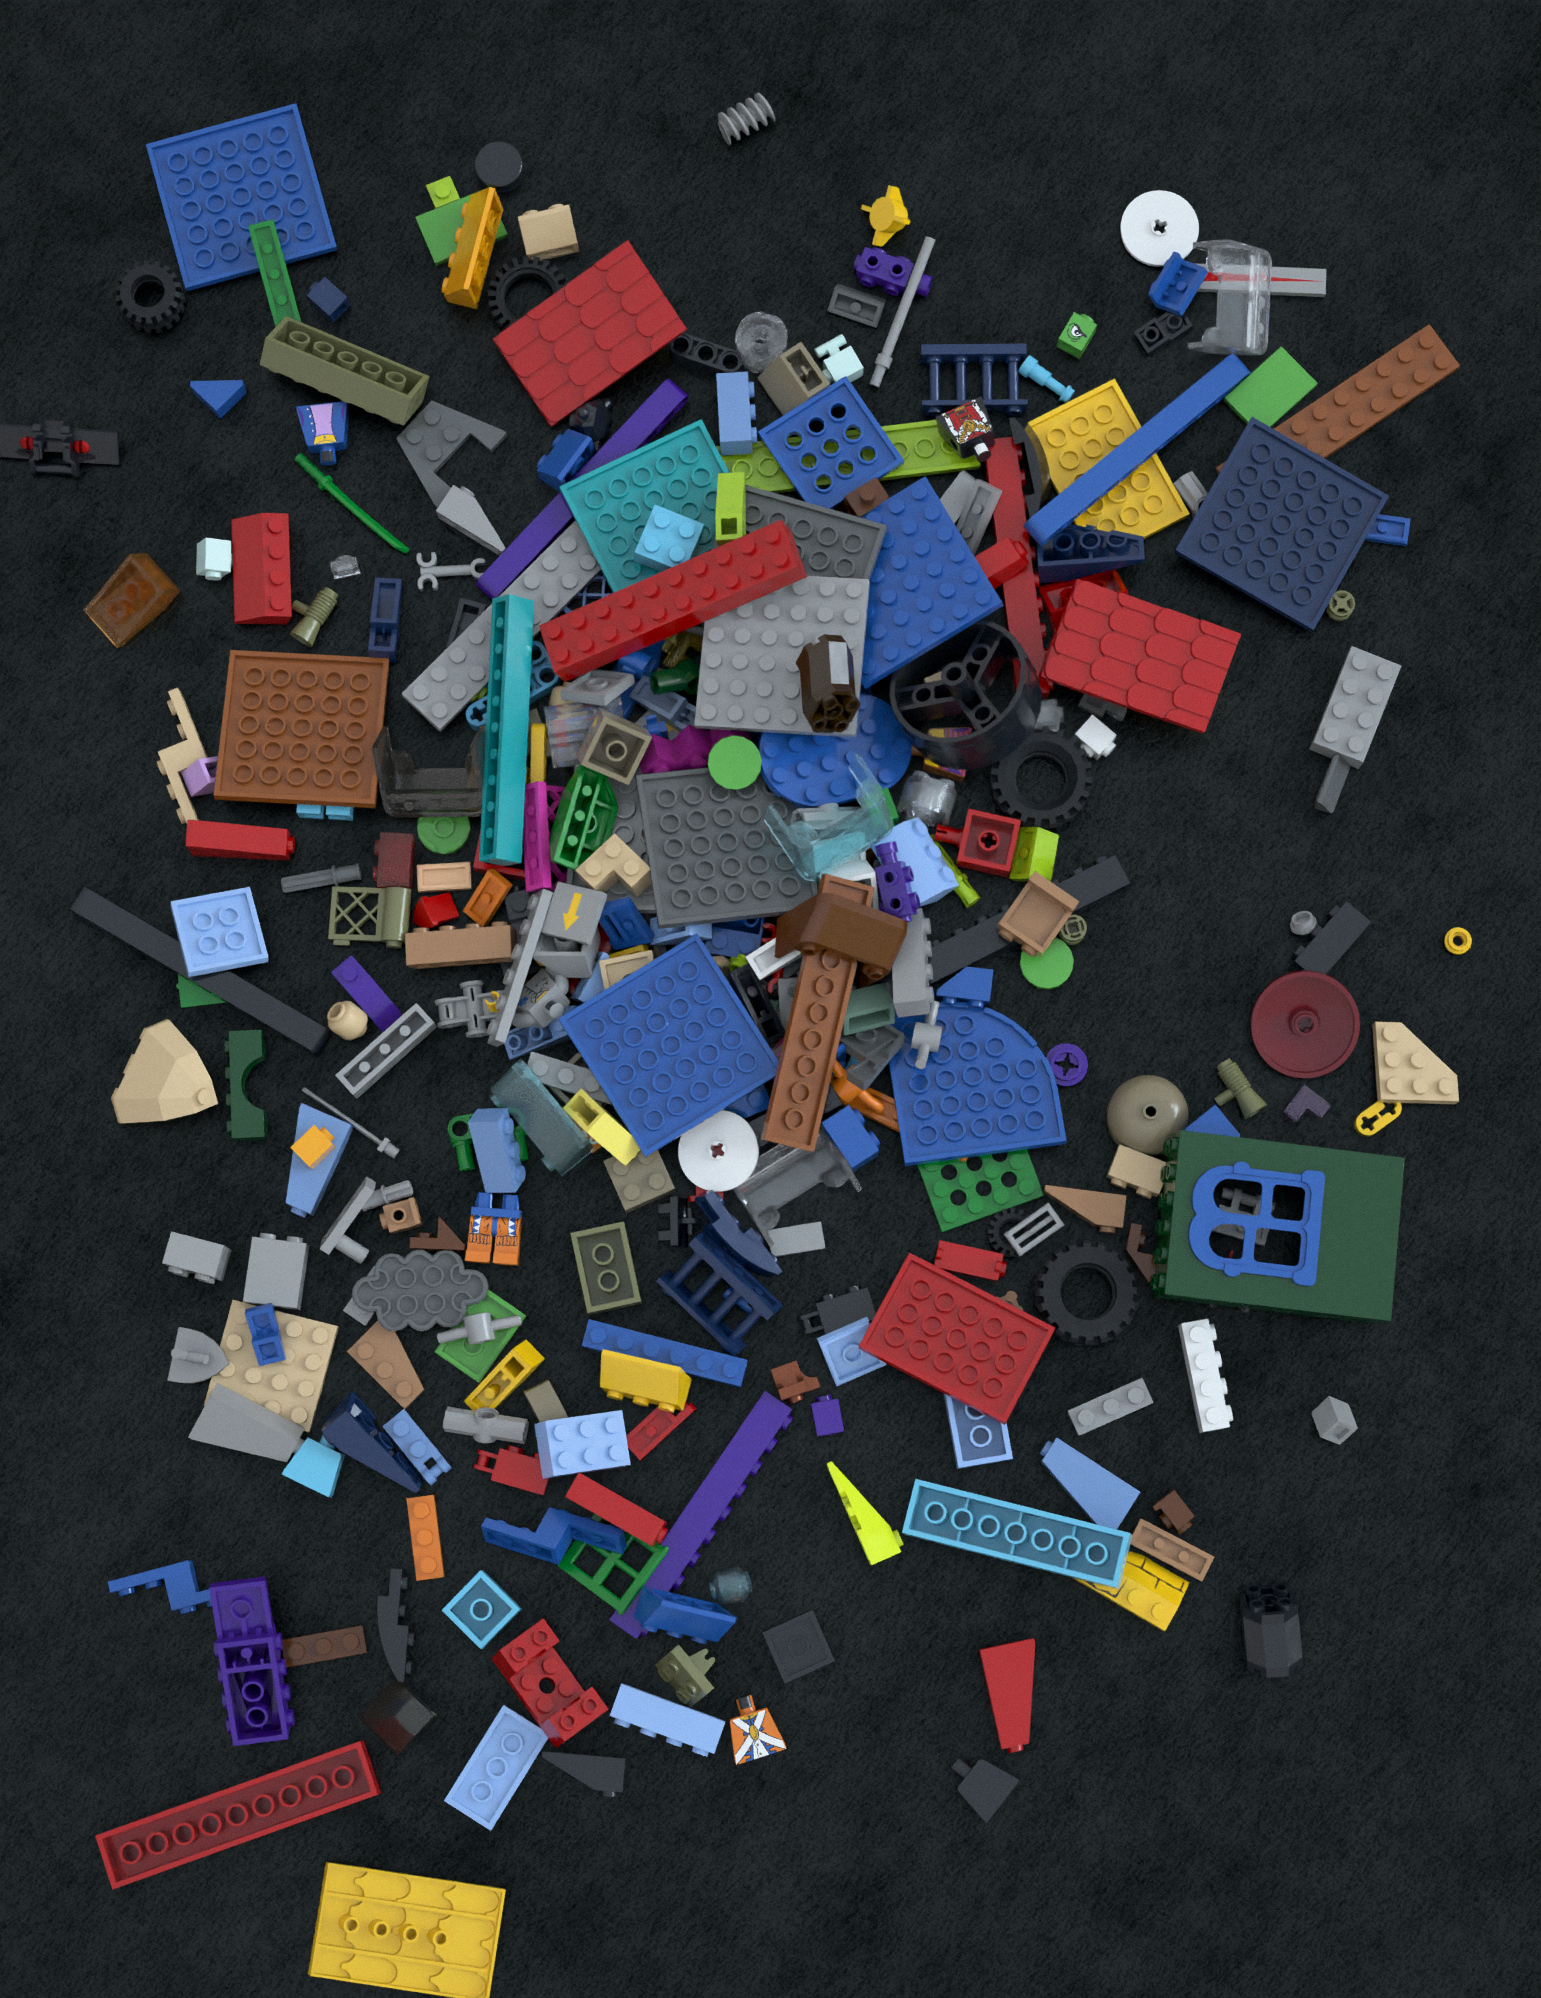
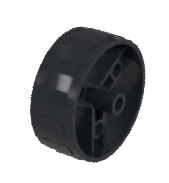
M982 619L894 671L890 680L889 696L892 710L911 744L927 760L938 766L954 770H972L1004 759L1015 751L1030 735L1037 723L1041 710L1042 690L1039 678L1023 647L1007 629L992 621ZM966 654L962 663H950L942 670V680L923 683L924 678L931 676L942 665ZM1008 655L1018 660L1021 664L1020 681L1016 694L1009 706L1000 714L986 697V694ZM962 714L976 731L954 738H939L926 735L914 729L912 723Z

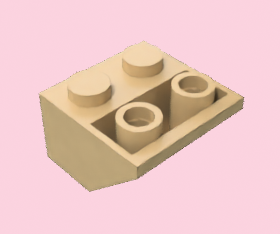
M555 204L550 206L548 210L539 212L537 210H530L523 213L522 216H518L526 256H528L529 260H533L535 256L539 257L540 261L579 252L569 205Z

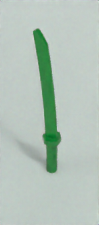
M302 453L295 457L294 460L314 478L321 491L327 490L348 510L391 546L401 552L408 553L409 548L347 497L332 483L333 479L329 475H323Z

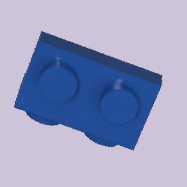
M1174 251L1164 263L1163 270L1157 280L1152 283L1148 295L1157 308L1182 316L1208 272L1205 267L1183 260L1181 255Z

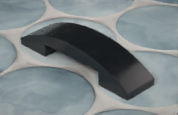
M1013 417L1009 418L1014 444L1025 445L1035 494L1025 496L1031 518L1050 502L1051 479L1049 465L1042 444L1034 430L1023 418Z

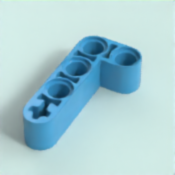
M533 641L532 651L537 650L542 654L538 660H531L530 687L532 691L529 705L550 694L553 688L560 685V677L553 671L548 652L538 641ZM544 673L554 674V680L549 683L541 681ZM488 695L471 704L466 711L469 726L477 732L486 730ZM479 713L483 720L479 722L475 719L474 715Z

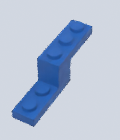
M551 1507L548 1508L535 1533L525 1527L518 1528L507 1524L505 1521L485 1518L481 1525L485 1542L557 1565L560 1564L573 1539L619 1554H623L627 1547L624 1530L612 1524L599 1523L590 1517L583 1518L571 1514L567 1510H557Z
M192 1560L108 1582L110 1593L118 1592L120 1597L135 1593L134 1587L145 1585L146 1589L161 1586V1580H164L171 1610H179L180 1615L196 1611L195 1605L206 1603L207 1607L212 1606L210 1590L199 1591Z

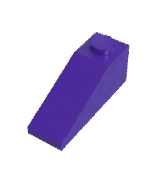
M352 955L331 972L382 1032L403 1015Z

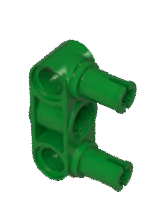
M509 1107V1116L513 1114L521 1116V1123L519 1126L514 1127L513 1133L515 1141L520 1147V1161L528 1160L525 1140L528 1131L527 1119L521 1109ZM473 1114L454 1117L448 1124L450 1142L453 1148H456L459 1171L475 1169L472 1151L473 1140L468 1121ZM459 1123H464L468 1126V1131L464 1136H456L454 1134V1128Z

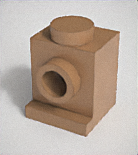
M414 1197L383 1206L384 1213L379 1214L383 1229L388 1228L391 1234L423 1226L417 1201ZM397 1211L404 1213V1217L400 1221L394 1218V1214Z

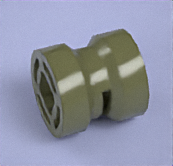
M1076 914L1071 915L1058 933L1060 939L1068 945L1080 943L1087 930L1085 920Z

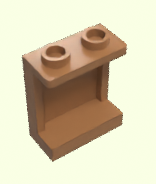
M1034 871L1028 883L1004 917L998 922L996 928L1000 930L999 934L1009 942L1015 940L1021 944V950L1031 957L1037 955L1041 958L1074 912L1079 901Z

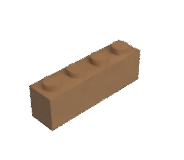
M493 922L492 927H482L481 924L465 925L466 929H456L455 926H441L439 931H429V928H415L413 933H405L406 965L412 969L513 962L511 954L517 944L516 929L508 925V922Z

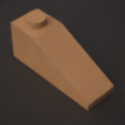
M1045 1185L1043 1189L1045 1195L1093 1227H1099V1232L1116 1234V1230L1123 1228L1127 1195Z

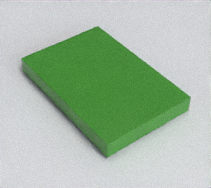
M470 195L416 217V221L436 266L449 261L451 253L456 252L458 243H455V235L458 227L462 228L464 218L461 217L462 208L465 202H469ZM502 220L499 224L495 242L508 237Z
M1281 346L1224 398V402L1246 424H1248L1251 417H1254L1272 427L1311 392L1318 383Z
M489 1289L483 1301L479 1304L467 1306L465 1316L490 1312L491 1320L520 1315L523 1322L526 1318L525 1314ZM464 1321L450 1330L465 1327ZM519 1326L494 1331L495 1340L481 1344L469 1345L467 1337L442 1343L438 1346L435 1353L480 1383Z

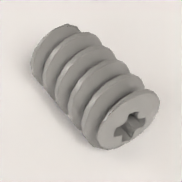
M756 93L754 101L751 98L745 99V105L741 102L736 104V110L732 107L728 108L727 115L723 112L718 113V126L727 144L731 145L730 136L733 135L737 140H740L739 131L742 130L748 136L750 135L749 126H752L757 131L759 130L758 121L767 126V117L769 116L775 121V116L768 101L760 93Z

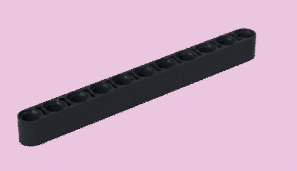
M84 886L81 887L68 908L81 918L182 977L192 980L201 988L214 993L223 1001L316 1055L331 1033L324 1026L228 970L188 977L180 942Z

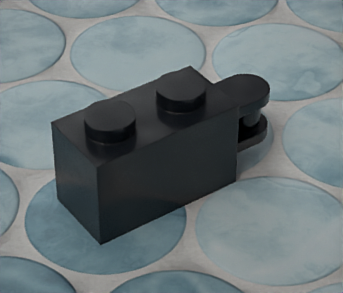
M861 1285L845 1289L846 1294L836 1297L835 1293L820 1297V1302L815 1305L817 1311L797 1317L798 1322L801 1321L804 1330L801 1332L802 1336L821 1330L824 1331V1334H828L865 1317L868 1318L869 1322H872L876 1312L868 1287L862 1289ZM819 1316L821 1325L814 1327L811 1318Z

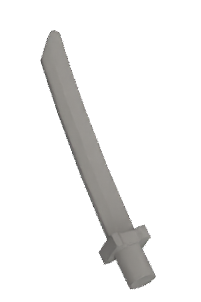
M305 1087L301 1090L379 1145L377 1148L379 1152H385L393 1159L400 1150L389 1143L390 1140L385 1137L383 1141Z

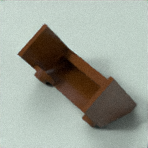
M819 893L777 918L774 957L779 959L793 950H797L805 956H814L824 949L861 962L859 987L864 988L883 979L890 973L906 938L908 924L901 918L836 894Z

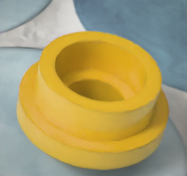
M1459 927L1449 930L1444 938L1446 949L1457 955L1465 953L1472 943L1469 932ZM1454 937H1459L1462 940L1460 946H1456L1453 943Z

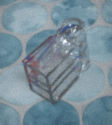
M621 694L606 706L575 702L544 707L553 768L580 764L576 756L599 708L623 718Z

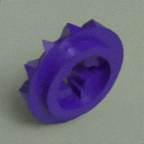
M1059 1044L1053 1047L1046 1056L1054 1073L1056 1084L1062 1087L1074 1086L1084 1078L1087 1072L1088 1062L1086 1055L1079 1047L1073 1044ZM1069 1054V1063L1078 1068H1070L1066 1075L1063 1076V1068L1054 1063L1063 1062L1066 1055Z

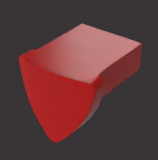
M450 892L432 897H421L414 910V924L422 928H432L438 926V924L456 920L459 917V913Z

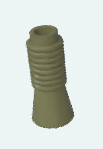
M324 587L322 591L318 592L311 606L295 600L292 604V610L305 617L293 628L290 635L300 643L312 647L320 626L324 624L328 618L327 616H329V613H331V610H333L337 603L336 598L338 594Z
M1229 1058L1217 1066L1219 1070L1218 1075L1228 1089L1214 1099L1221 1107L1235 1097L1246 1120L1265 1108L1267 1103L1251 1088V1084H1249L1239 1066L1236 1065L1237 1063L1232 1062Z

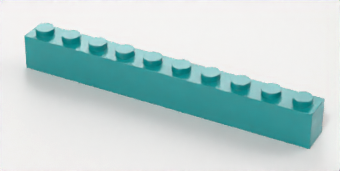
M511 594L492 599L479 861L501 866L519 864L522 861L534 600Z

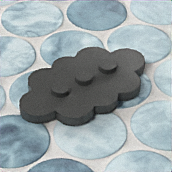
M414 1250L405 1258L398 1254L390 1253L378 1259L375 1264L374 1276H367L358 1280L353 1287L352 1297L354 1303L361 1310L376 1312L378 1322L388 1331H400L409 1325L416 1331L424 1332L430 1330L436 1323L447 1328L458 1326L466 1316L467 1306L479 1304L488 1294L489 1286L486 1277L481 1272L471 1269L464 1270L462 1258L454 1251L443 1250L431 1256L424 1250Z

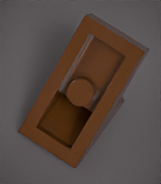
M440 1217L438 1218L437 1238H433V1233H417V1237H410L411 1250L466 1252L467 1248Z

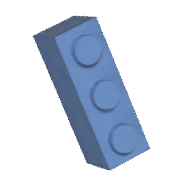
M748 372L717 373L721 456L753 454L752 443H757L756 427H751V420H756L755 404L750 405V398L755 397L754 382H748Z
M508 1108L477 1109L468 1121L485 1192L516 1193L525 1180L526 1172L524 1166L521 1165L519 1157L520 1147L515 1141L513 1133L514 1122L509 1116Z

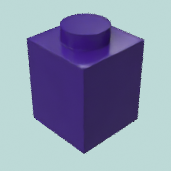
M832 1395L817 1397L816 1403L811 1404L817 1437L844 1432L838 1399L832 1400Z

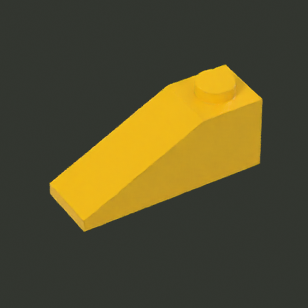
M527 1340L523 1341L505 1356L464 1402L473 1411L484 1407L496 1409L529 1377L545 1358Z

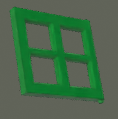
M595 1513L592 1516V1519L596 1522L603 1523L605 1519ZM624 1531L627 1547L623 1554L634 1539L653 1553L641 1571L638 1573L620 1559L623 1554L610 1552L588 1544L606 1557L595 1575L590 1577L574 1565V1562L587 1546V1543L575 1540L557 1566L618 1611V1615L625 1613L668 1552L667 1546L663 1547L656 1542L653 1547ZM615 1565L634 1578L621 1599L602 1586V1583Z

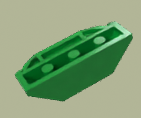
M581 764L577 767L562 793L549 837L552 862L576 871L584 861L610 838L618 805L608 781V776Z

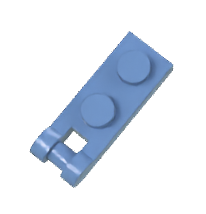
M405 1409L383 1426L430 1485L437 1481L436 1478L441 1473H447L452 1469L450 1464ZM433 1457L437 1463L428 1469L425 1463Z

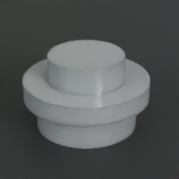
M1300 911L1291 918L1290 927L1291 931L1295 934L1307 935L1317 927V920L1311 912Z

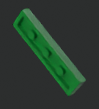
M274 219L248 225L275 327L286 316L301 322Z

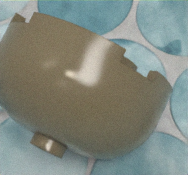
M1155 1075L1136 1076L1124 1082L1112 1095L1106 1111L1109 1133L1118 1146L1123 1145L1151 1157L1163 1154L1165 1139H1170L1171 1134L1179 1130H1185L1189 1118L1188 1106L1181 1091L1167 1079ZM1152 1107L1155 1110V1115L1153 1117L1148 1116L1146 1109Z

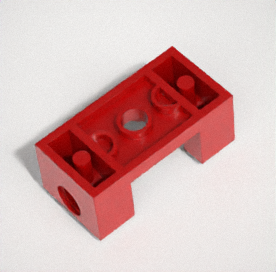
M542 1619L500 1649L491 1659L556 1749L606 1712L608 1708L593 1687L584 1691L553 1648L559 1642V1639L546 1621ZM542 1679H547L553 1684V1691L551 1693L545 1694L540 1690L539 1683Z

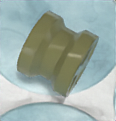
M1336 591L1326 607L1328 616L1335 621L1347 619L1355 607L1354 597L1347 591Z

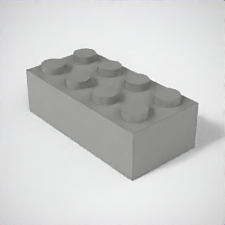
M1351 646L1309 750L1330 758L1335 754H1339L1350 766L1359 769L1364 762L1401 665Z

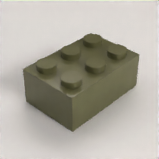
M624 1221L570 1233L588 1315L642 1304Z

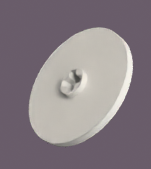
M1158 190L1136 197L1127 206L1122 216L1120 232L1125 248L1135 259L1149 266L1163 267L1174 251L1178 252L1183 259L1190 254L1198 238L1199 223L1194 209L1184 198L1172 192ZM1156 224L1160 227L1165 226L1162 234L1160 231H1154Z
M722 1110L681 1135L678 1146L679 1162L688 1179L698 1187L705 1190H713L714 1192L732 1190L743 1184L751 1176L757 1165L759 1157L757 1136L750 1124L741 1116ZM722 1144V1150L725 1153L723 1156L718 1155L715 1158V1151L712 1149L714 1146L719 1147Z

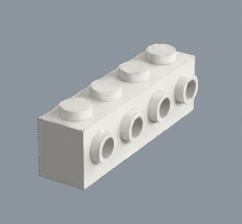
M1208 1319L1181 1323L1178 1325L1199 1433L1230 1427L1229 1422L1233 1421V1415L1230 1405H1226L1224 1400V1394H1227V1385L1225 1378H1220L1218 1368L1222 1367L1220 1352L1214 1350L1213 1341L1217 1340L1214 1324L1209 1325Z

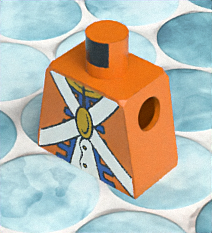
M752 1695L736 1699L740 1716L730 1719L736 1765L787 1749L767 1707L756 1710Z

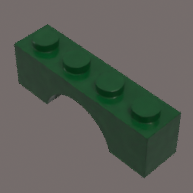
M262 1030L229 1031V1038L225 1039V1054L230 1056V1065L225 1067L226 1081H230V1092H226L227 1108H231V1119H227V1133L232 1135L234 1141L268 1140L267 1113L253 1106L245 1093V1081L248 1073L255 1065L266 1060L265 1033Z

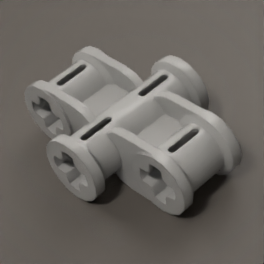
M481 980L460 983V989H463L464 996L442 998L434 1001L435 1006H438L440 1022L437 1023L438 1028H453L467 1025V1038L487 1036L486 1022H491L492 1019L495 1020L497 1012H491L485 1003V999L490 1003L496 1000L491 992L482 993L481 987L484 986V982ZM499 990L496 992H498L500 995L503 994L504 990ZM476 1017H477V1024H478V1027H477V1028H476V1021H475V1018H476Z

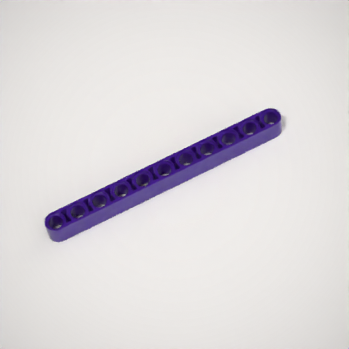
M670 379L665 380L572 480L647 445L685 405L689 396ZM561 492L478 579L476 586L489 598L499 597L575 521Z

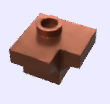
M797 1360L771 1369L781 1402L787 1400L790 1405L804 1400L803 1394L820 1389L817 1377L805 1376L800 1371Z

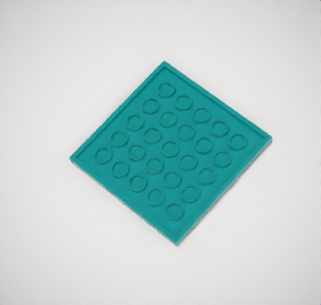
M702 419L559 486V490L610 589L615 593L660 573L658 570L634 561V552L654 505L704 524V533L694 557L712 550L716 539L715 513L718 473H729Z

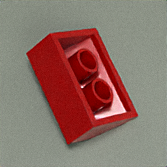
M1116 569L1077 578L1128 595V591ZM1076 579L1038 587L1049 627L1053 634L1055 633L1073 582Z

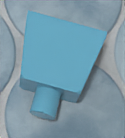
M322 1436L320 1442L307 1438L286 1466L282 1475L332 1498L345 1455L335 1451V1445H330L324 1436Z

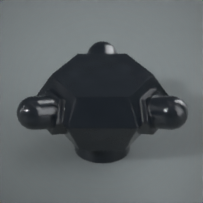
M609 398L596 399L586 403L570 415L569 423L571 430L592 438L593 454H596L603 447L602 441L608 436L611 421L608 410L612 406V401Z

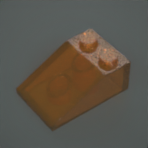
M147 553L130 554L86 606L84 611L116 648H120L164 611L180 590Z

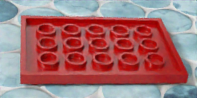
M909 1253L860 1342L858 1349L1005 1425L1051 1339L1055 1327Z

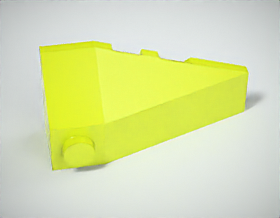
M833 1462L827 1463L828 1470L870 1566L900 1553L899 1547L904 1544L898 1530L892 1532L891 1527Z

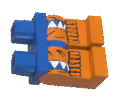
M478 1192L475 1207H471L465 1261L491 1264L493 1240L496 1237L493 1263L519 1266L522 1211L519 1210L518 1196L503 1195L502 1209L492 1208L493 1194Z

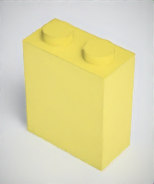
M580 1089L563 1107L593 1139L625 1166L640 1151L629 1131L583 1089Z

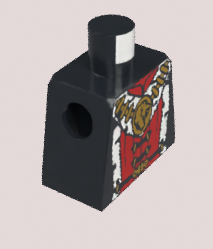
M978 397L936 417L940 436L960 458L965 459L974 455L978 462H983L990 458L991 451L989 448L995 444V439L982 397Z

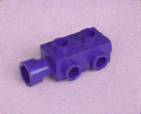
M865 247L863 254L857 255L853 269L856 270V278L860 279L859 282L862 285L873 288L876 284L884 287L886 293L898 296L899 293L904 294L914 263H911L908 258L903 256L893 257L887 255L880 248L873 247L870 249ZM870 261L876 263V265L871 266L868 264V262ZM893 270L899 271L901 273L895 274L893 273ZM922 274L916 294L925 297L928 295L933 280L932 276Z
M896 841L875 846L877 857L881 858L882 866L875 867L874 869L877 891L880 890L882 901L879 902L880 911L901 918L907 923L911 922V916L917 915L916 908L920 907L919 896L917 892L912 893L910 882L914 881L912 868L910 865L906 866L905 862L897 860L896 853H898ZM891 872L894 875V880L889 883L887 874ZM895 899L900 900V907L897 909L894 908L893 904Z

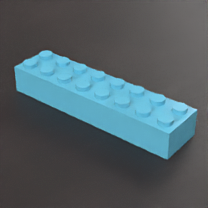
M915 1479L902 1530L903 1534L1115 1589H1120L1132 1539V1534L918 1479Z

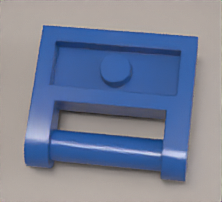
M630 897L605 902L599 924L610 938L609 943L614 950L653 941L654 933Z

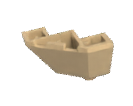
M168 1019L143 1029L139 1038L141 1040L135 1054H131L123 1071L125 1074L119 1088H115L111 1097L117 1121L120 1124L165 1121L195 1114L218 1104L211 1077L197 1051Z

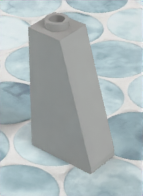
M217 1383L188 1438L287 1462L291 1454H296L305 1440L300 1437L305 1428Z

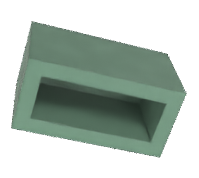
M883 983L851 991L842 1028L844 1036L895 1023L893 999Z

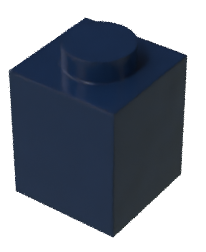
M326 277L320 282H314L308 290L307 298L309 303L332 324L350 307L348 297Z

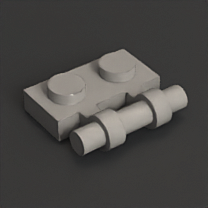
M1223 1187L1220 1197L1230 1200L1229 1207L1224 1205H1218L1217 1207L1228 1213L1257 1216L1260 1212L1261 1195L1257 1194L1255 1197L1242 1193L1243 1191L1238 1188H1233L1232 1190ZM1272 1202L1271 1213L1274 1210L1275 1202ZM1240 1203L1253 1207L1252 1214L1238 1210ZM1220 1224L1212 1230V1232L1244 1241V1228L1240 1225ZM1258 1228L1256 1230L1255 1245L1265 1246L1269 1229Z

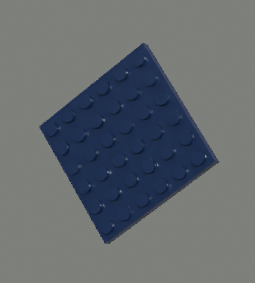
M1251 417L1174 553L1312 632L1389 495Z

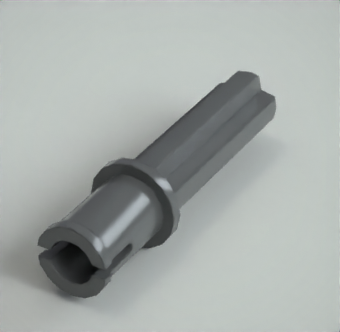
M359 863L337 868L333 865L331 869L281 878V886L284 893L333 884L339 886V883L362 880Z

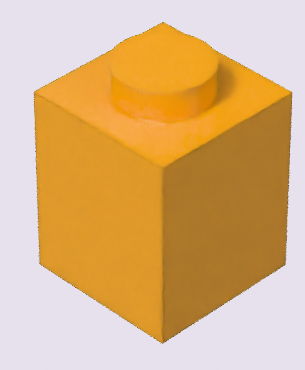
M313 1125L290 1148L313 1170L336 1146L331 1142L334 1137L324 1126L319 1130Z

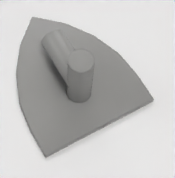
M179 1327L175 1347L171 1351L172 1361L167 1381L178 1383L205 1381L220 1373L230 1363L223 1350L213 1339L202 1332Z

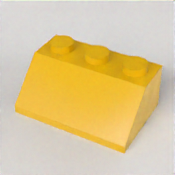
M605 1349L602 1350L600 1387L607 1393V1397L622 1401L623 1397L633 1399L632 1402L634 1404L648 1407L649 1403L659 1405L658 1409L674 1413L675 1409L683 1411L692 1379L681 1367Z

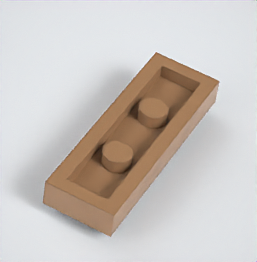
M1141 1518L1132 1533L1130 1545L1201 1582L1214 1559V1556Z

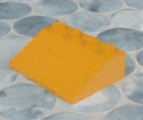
M488 187L470 195L469 202H465L461 214V217L464 218L462 228L458 227L456 231L455 243L458 244L456 252L451 253L448 267L451 268L449 278H444L442 293H445L444 296L447 302L478 309L503 213V207L495 188Z

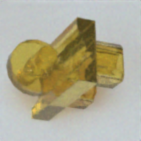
M684 630L681 634L677 633L663 639L666 642L661 650L668 655L662 665L668 669H673L681 661L691 659L684 655L689 646L700 652L702 650L703 636Z

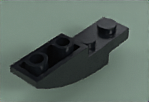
M391 1569L389 1596H378L377 1600L378 1628L383 1650L390 1668L399 1682L407 1681V1676L412 1675L413 1660L408 1659L409 1648H414L415 1632L411 1631V1626L400 1625V1620H405L406 1603H402L403 1592L408 1590L409 1576L404 1575L405 1569Z

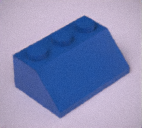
M646 1586L642 1588L633 1617L642 1624L641 1628L657 1632V1629L666 1630V1634L677 1638H682V1634L691 1636V1640L706 1644L707 1640L718 1642L736 1621L734 1615L717 1603Z

